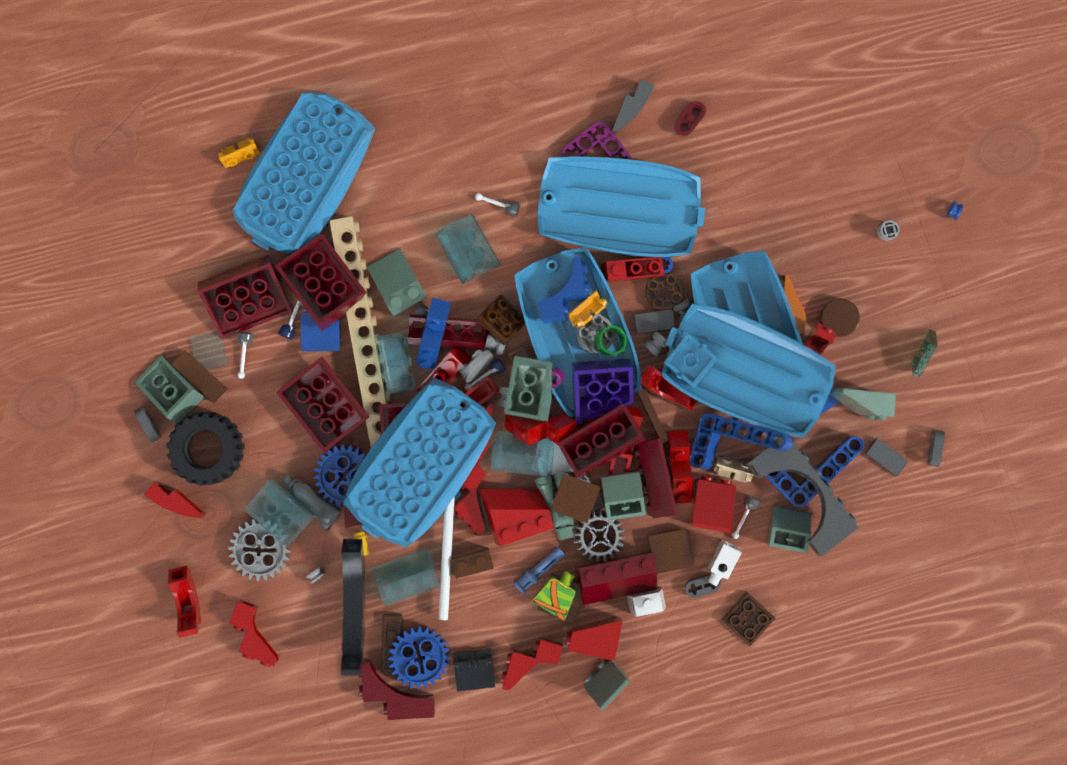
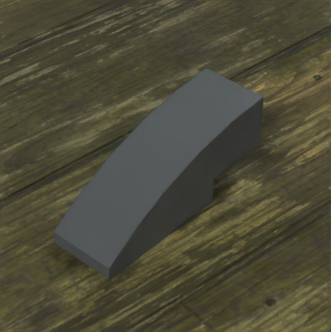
M640 79L634 97L626 94L612 130L614 134L624 129L640 113L653 91L654 84Z

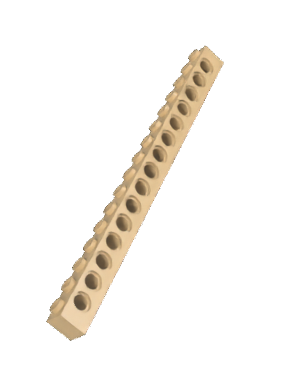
M351 216L330 220L335 251L351 272L355 270L359 272L357 280L366 291V294L346 314L363 407L369 415L366 424L372 448L381 436V432L377 429L380 413H376L373 406L376 402L388 404L391 401L389 390L385 389L384 384L387 382V375L385 371L382 372L381 364H384L382 352L379 353L378 345H381L379 334H375L374 326H377L376 316L372 315L371 307H374L372 296H368L367 289L370 288L369 278L365 277L364 274L367 265L365 258L361 257L360 252L363 251V244L361 239L358 240L357 232H360L358 220L355 221ZM346 233L352 234V240L349 243L343 242V236ZM349 252H354L356 255L352 262L346 260V255ZM359 308L366 310L365 317L358 318L356 316ZM362 327H368L369 335L367 337L360 336V329ZM370 345L373 353L370 356H365L363 349L365 346ZM370 364L376 367V372L373 375H369L366 371ZM373 383H377L380 387L377 394H373L370 391V386Z

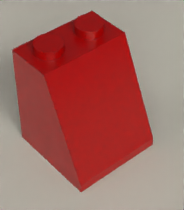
M706 476L696 479L689 525L731 533L736 486L732 485V481L721 479L720 483L713 482V478Z
M612 617L572 627L571 632L567 631L565 640L569 652L615 661L623 623L621 617Z

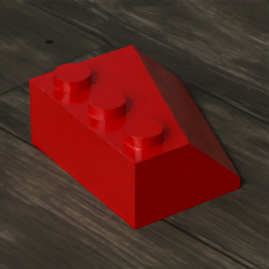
M479 489L495 544L503 546L554 528L550 511L539 489Z

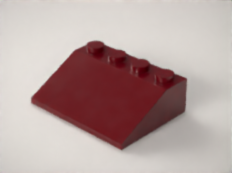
M320 234L275 265L280 277L321 332L338 321L366 294L365 289L323 234Z
M270 255L198 282L197 291L221 340L292 313L290 303Z
M322 356L276 392L323 453H327V450L336 446L369 418L366 411Z

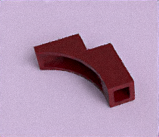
M371 660L362 661L361 676H359V678L362 677V685L359 686L360 697H363V702L387 701V703H384L383 708L384 715H387L388 720L434 718V695H414L400 691L381 678Z

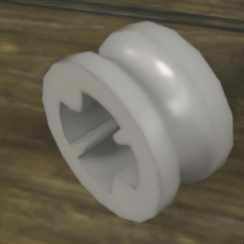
M320 567L306 576L307 579H310V584H313L325 575V573L320 571Z

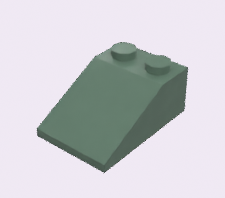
M401 249L367 267L394 317L428 299Z
M162 355L134 382L155 406L175 424L181 422L182 418L186 417L204 398Z
M514 356L504 414L548 421L551 406L552 362Z
M831 389L829 393L831 397L855 413L865 415V419L886 420L887 417H894L895 393L851 389Z
M603 659L597 665L599 669L594 674L591 672L584 679L586 682L584 688L602 711L630 682L627 672L614 660Z

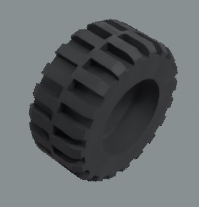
M193 413V415L182 418V421L174 426L175 430L169 434L171 439L170 442H167V448H169L167 457L168 460L171 459L172 461L170 466L178 472L177 475L180 478H185L186 482L191 484L195 483L204 486L223 482L225 479L230 478L235 470H238L240 467L239 463L244 457L242 451L245 449V445L241 440L243 438L242 433L238 432V426L235 423H232L228 417L222 416L219 413ZM203 430L216 433L223 445V453L220 460L209 467L196 464L189 452L192 437Z

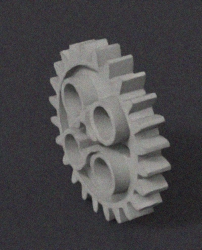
M263 518L259 520V523H257L256 519H252V525L247 521L245 522L246 528L239 526L240 533H233L236 539H230L234 546L228 547V549L234 553L229 555V557H235L231 564H238L239 566L236 571L242 569V576L248 573L249 580L254 575L257 581L261 579V576H263L264 580H268V574L274 578L276 576L275 571L278 573L282 572L280 566L287 567L284 560H290L286 553L292 552L291 549L287 548L291 542L285 541L289 535H282L284 528L278 530V523L272 526L270 519L266 524ZM249 534L255 537L254 544H249L247 542V536ZM268 535L274 537L275 542L273 545L267 544L266 537ZM261 545L262 549L276 548L277 552L263 551L260 554L258 550L246 551L243 548H257ZM247 554L254 556L255 560L252 564L246 561ZM268 554L274 559L271 565L265 562V556Z

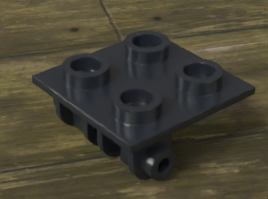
M491 649L453 653L457 692L495 687Z

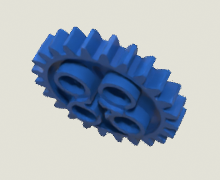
M344 444L341 446V450L339 446H334V451L329 449L327 450L328 455H321L323 461H317L320 467L314 468L315 471L319 472V475L313 477L319 479L315 486H321L318 493H325L323 499L330 498L329 503L332 504L336 501V506H341L346 495L343 493L342 487L343 485L349 487L355 472L367 453L360 454L361 448H357L354 451V445H350L347 450V446ZM343 457L348 460L347 467H343L341 464ZM356 463L357 466L346 475L347 479L342 480L337 488L334 489V485L344 477L343 473L348 472L353 464ZM330 471L335 474L334 481H331L328 477Z
M419 625L416 631L412 627H410L409 633L402 630L404 636L401 637L397 634L398 642L391 641L395 647L388 648L389 652L393 653L387 656L388 660L393 661L388 664L389 668H394L391 671L392 675L398 673L395 679L399 681L403 678L402 685L404 686L409 682L411 689L414 684H416L418 689H420L421 684L428 688V682L435 685L434 679L441 680L439 674H446L443 666H449L445 661L450 659V656L445 654L449 651V648L443 647L447 642L445 640L440 641L442 635L438 634L435 636L436 631L434 629L429 633L427 626L423 631ZM414 641H417L418 651L422 656L420 659L424 669L423 674L420 672L419 662L415 659L417 658V653L414 648ZM429 641L430 647L426 650L421 649L422 643ZM405 647H412L410 654H402ZM428 660H435L432 668L426 667ZM410 665H416L414 673L407 672Z

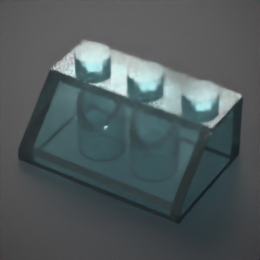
M474 215L450 223L435 233L437 240L462 284L476 279L500 265Z
M402 333L377 336L388 394L414 390L413 386L416 385L414 374L410 373L409 367L412 366L411 356H407L406 348H409L407 337H403Z
M498 431L492 450L491 471L540 476L552 475L554 442L545 438L528 446L512 433Z
M274 479L269 480L244 508L250 516L287 548L316 517Z
M428 548L374 568L378 589L385 607L440 587V580Z

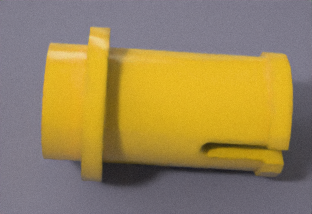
M364 531L354 533L352 539L363 540L364 555L370 554L366 541L367 534Z

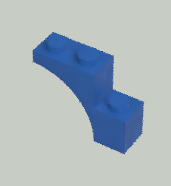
M581 257L573 258L571 276L562 290L548 299L539 301L541 321L544 324L567 321L566 315L569 314V306L565 302L587 298V293L590 292L589 281L585 280V274H588V267Z
M432 298L416 365L424 369H435L451 302Z

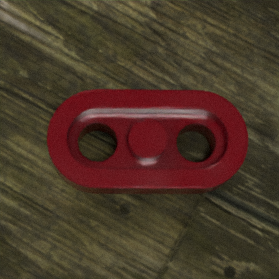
M693 101L687 106L674 126L678 135L684 137L693 132L705 116L706 108L703 103ZM697 109L699 111V114L694 115L692 113V110ZM686 124L687 129L682 130L680 126Z

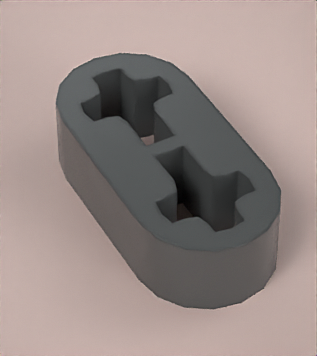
M142 406L135 410V416L148 439L154 442L161 438V434L147 409Z
M933 430L928 453L929 466H940L945 440L944 431Z
M711 574L688 581L684 588L689 597L697 598L718 591L721 581L718 586L714 585V588H711V586L704 587L703 584L709 583L708 579ZM691 584H694L695 586L701 585L702 587L696 589L695 594H693L692 591H688V589L691 588Z

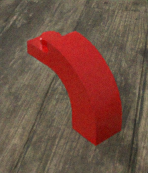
M817 323L808 334L803 345L821 356L826 347L834 342L836 335H834L835 330Z
M648 366L647 370L642 374L640 386L668 402L693 411L697 400L669 383L656 368Z
M188 566L168 570V585L173 593L177 608V634L179 638L198 634V625L201 624L200 606Z

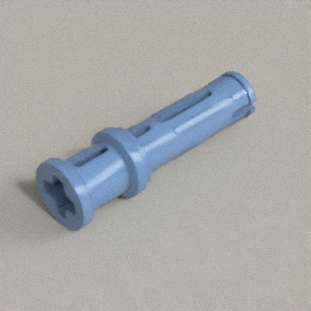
M557 546L531 570H526L525 574L517 581L514 580L513 584L524 595L529 587L538 583V578L566 555Z

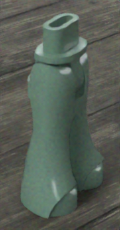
M571 471L554 475L557 490L563 474L571 476ZM552 476L534 479L548 506L554 525V532H557L559 540L574 537L572 530L574 528V519L550 510L555 498Z

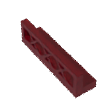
M410 314L407 344L420 345L425 326L414 328V321H421L426 325L427 315ZM448 317L441 346L484 350L486 328L482 326V332H474L470 329L472 326H482L476 319ZM460 324L463 329L455 331L451 326Z

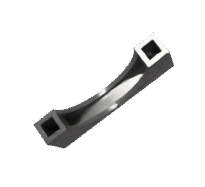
M791 436L793 445L788 451H780L768 447L748 462L747 465L758 479L772 472L789 471L803 476L815 487L821 500L822 513L816 531L806 542L816 555L820 557L857 530L859 527L856 523L858 522L851 513L848 514L844 509L845 504L841 499H836L832 493V487L827 482L824 483L820 478L821 473L816 467L812 468L808 462V456L803 451L800 452L796 447L797 442ZM783 437L779 439V446L783 444Z

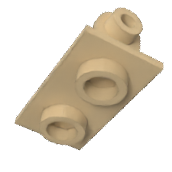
M717 456L716 465L713 470L716 475L730 478L731 472H733V479L747 483V481L751 482L752 476H754L753 471L747 465L748 462H737L726 456Z

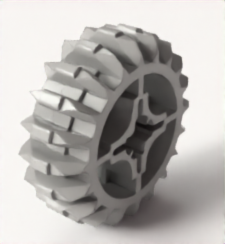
M592 510L593 516L589 517L588 523L581 522L582 526L575 525V528L579 529L580 532H573L574 536H579L578 539L574 540V543H581L577 550L585 549L582 552V556L590 553L588 556L589 560H592L593 555H595L596 562H599L600 556H603V560L607 561V554L614 558L612 551L620 552L616 548L617 545L620 547L624 546L622 542H619V539L623 540L625 536L619 535V533L624 532L625 529H618L622 522L618 521L615 523V520H608L607 513L603 516V510H599V515H596L595 510ZM595 520L607 521L601 528H595L590 524ZM611 526L615 530L613 543L606 536ZM585 528L592 533V539L588 545L585 544L583 539ZM594 531H603L602 535L607 542L603 539L595 540L596 535ZM599 543L609 547L603 551L592 550Z

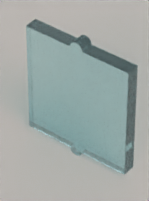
M205 333L203 336L191 337L194 359L204 368L213 370L215 367L228 365L224 340H221L218 333Z

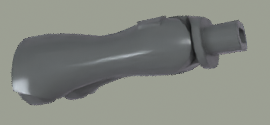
M289 475L284 478L283 483L288 486L287 490L292 492L297 500L307 506L316 516L322 528L328 531L341 516V510L317 496L311 487L301 480H294Z

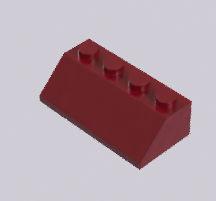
M622 404L557 444L576 477L581 479L645 441L646 437L626 405Z
M661 438L645 440L634 447L635 457L640 459L641 465L637 467L638 471H640V477L644 478L645 484H642L643 495L648 497L649 503H645L647 514H651L652 518L677 515Z
M648 551L575 567L582 605L657 589L658 571L653 552Z

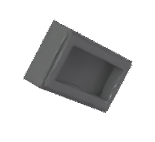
M673 309L634 315L637 334L675 328Z
M878 438L875 439L865 453L896 477L908 463L905 458Z

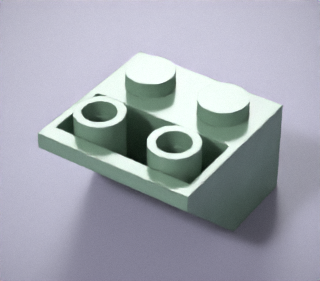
M640 471L601 476L608 520L646 515Z
M773 507L766 545L807 553L809 544L806 541L811 536V514Z

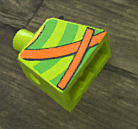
M566 570L560 580L552 576L533 597L532 602L560 619L565 620L576 590L570 586L575 576Z

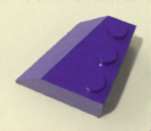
M630 359L572 363L573 402L577 425L587 419L597 418L600 414L612 411L622 404L627 406L634 403L633 366Z

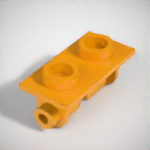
M247 138L238 142L239 149L237 150L234 145L221 149L218 155L225 169L260 154L254 138Z
M597 290L568 314L573 327H584L593 318L590 314L591 312L597 315L606 308L607 301L604 298L600 299Z

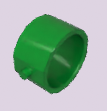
M607 326L596 330L597 334L594 338V344L601 354L611 356L626 350L627 337L620 327ZM607 329L615 331L619 337V346L614 352L606 350L602 344V335Z

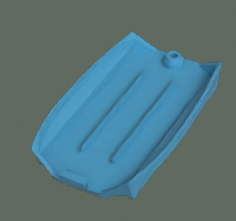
M315 90L302 93L249 173L237 203L233 208L234 220L245 232L254 237L252 239L254 243L266 250L272 247L277 251L291 255L319 236L326 228L346 195L364 159L376 128L359 111L329 93Z
M551 157L547 162L541 182L537 212L539 234L581 247L631 256L672 257L691 254L697 235V227H703L706 209L700 207V177L675 167L646 161L605 157ZM550 195L552 199L547 200L546 197Z
M587 247L557 253L530 264L514 275L524 320L537 359L552 362V368H559L564 373L563 382L553 388L552 392L568 416L575 417L572 363L630 359L633 366V395L642 390L640 386L641 373L630 333L610 287ZM581 257L583 262L587 263L588 274H585V280L589 281L590 292L587 293V297L597 290L600 299L604 298L607 301L606 308L598 314L607 318L612 326H618L625 332L627 344L624 352L611 356L586 352L577 342V326H572L568 315H566L567 321L547 324L541 321L539 301L554 296L566 285L572 273L573 258ZM550 263L555 265L553 269L549 267ZM585 299L565 302L568 303L569 313ZM617 334L612 345L607 349L610 352H614L619 346Z
M765 251L745 252L710 263L691 273L694 304L711 306L745 316L802 344L790 304L779 277ZM729 264L733 266L731 270L728 269ZM731 416L733 420H739V418Z
M691 304L679 328L672 327L665 343L666 346L670 347L666 360L688 333H691L700 342L702 341L707 345V348L716 354L719 359L695 388L690 386L685 380L676 377L675 372L666 364H664L661 376L683 393L714 409L764 428L804 438L820 416L833 386L836 366L799 342L750 318L711 306ZM813 397H817L818 402H814Z
M433 378L403 408L370 449L357 469L343 503L355 518L363 523L361 528L376 539L380 535L389 542L404 547L409 546L432 526L450 504L483 452L496 422L481 405L455 386ZM465 402V407L462 408L460 403Z

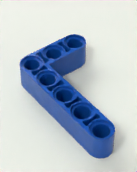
M704 414L698 425L690 455V464L702 470L712 467L721 435L780 451H788L793 445V440L790 435L713 414ZM713 419V421H714L713 426L710 427V426H709L710 421ZM728 424H730L731 428L727 432L726 427ZM748 428V434L744 437V430ZM765 432L766 437L761 441V435ZM783 437V444L779 446V439ZM708 438V444L705 446V439ZM703 456V463L700 465L699 460Z
M856 436L847 437L816 467L821 473L820 478L824 483H829L863 450L864 442L861 438ZM853 439L858 444L855 450H852L849 446L850 441ZM838 453H842L844 456L842 463L836 462L835 458ZM825 466L830 468V474L827 477L822 475V469ZM777 471L773 476L768 474L764 476L793 506L804 507L818 494L816 489L810 490L808 488L809 481L806 478L797 484L786 471ZM784 479H787L790 483L786 490L781 488V482ZM797 493H801L803 500L797 504L794 501V496Z

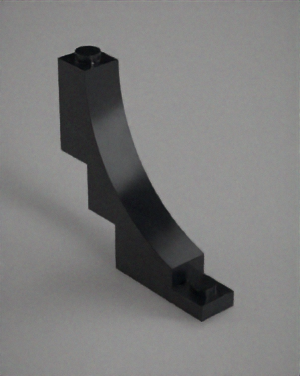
M343 539L341 550L343 570L341 676H361L366 632L364 621L366 602L364 581L366 571L363 540Z

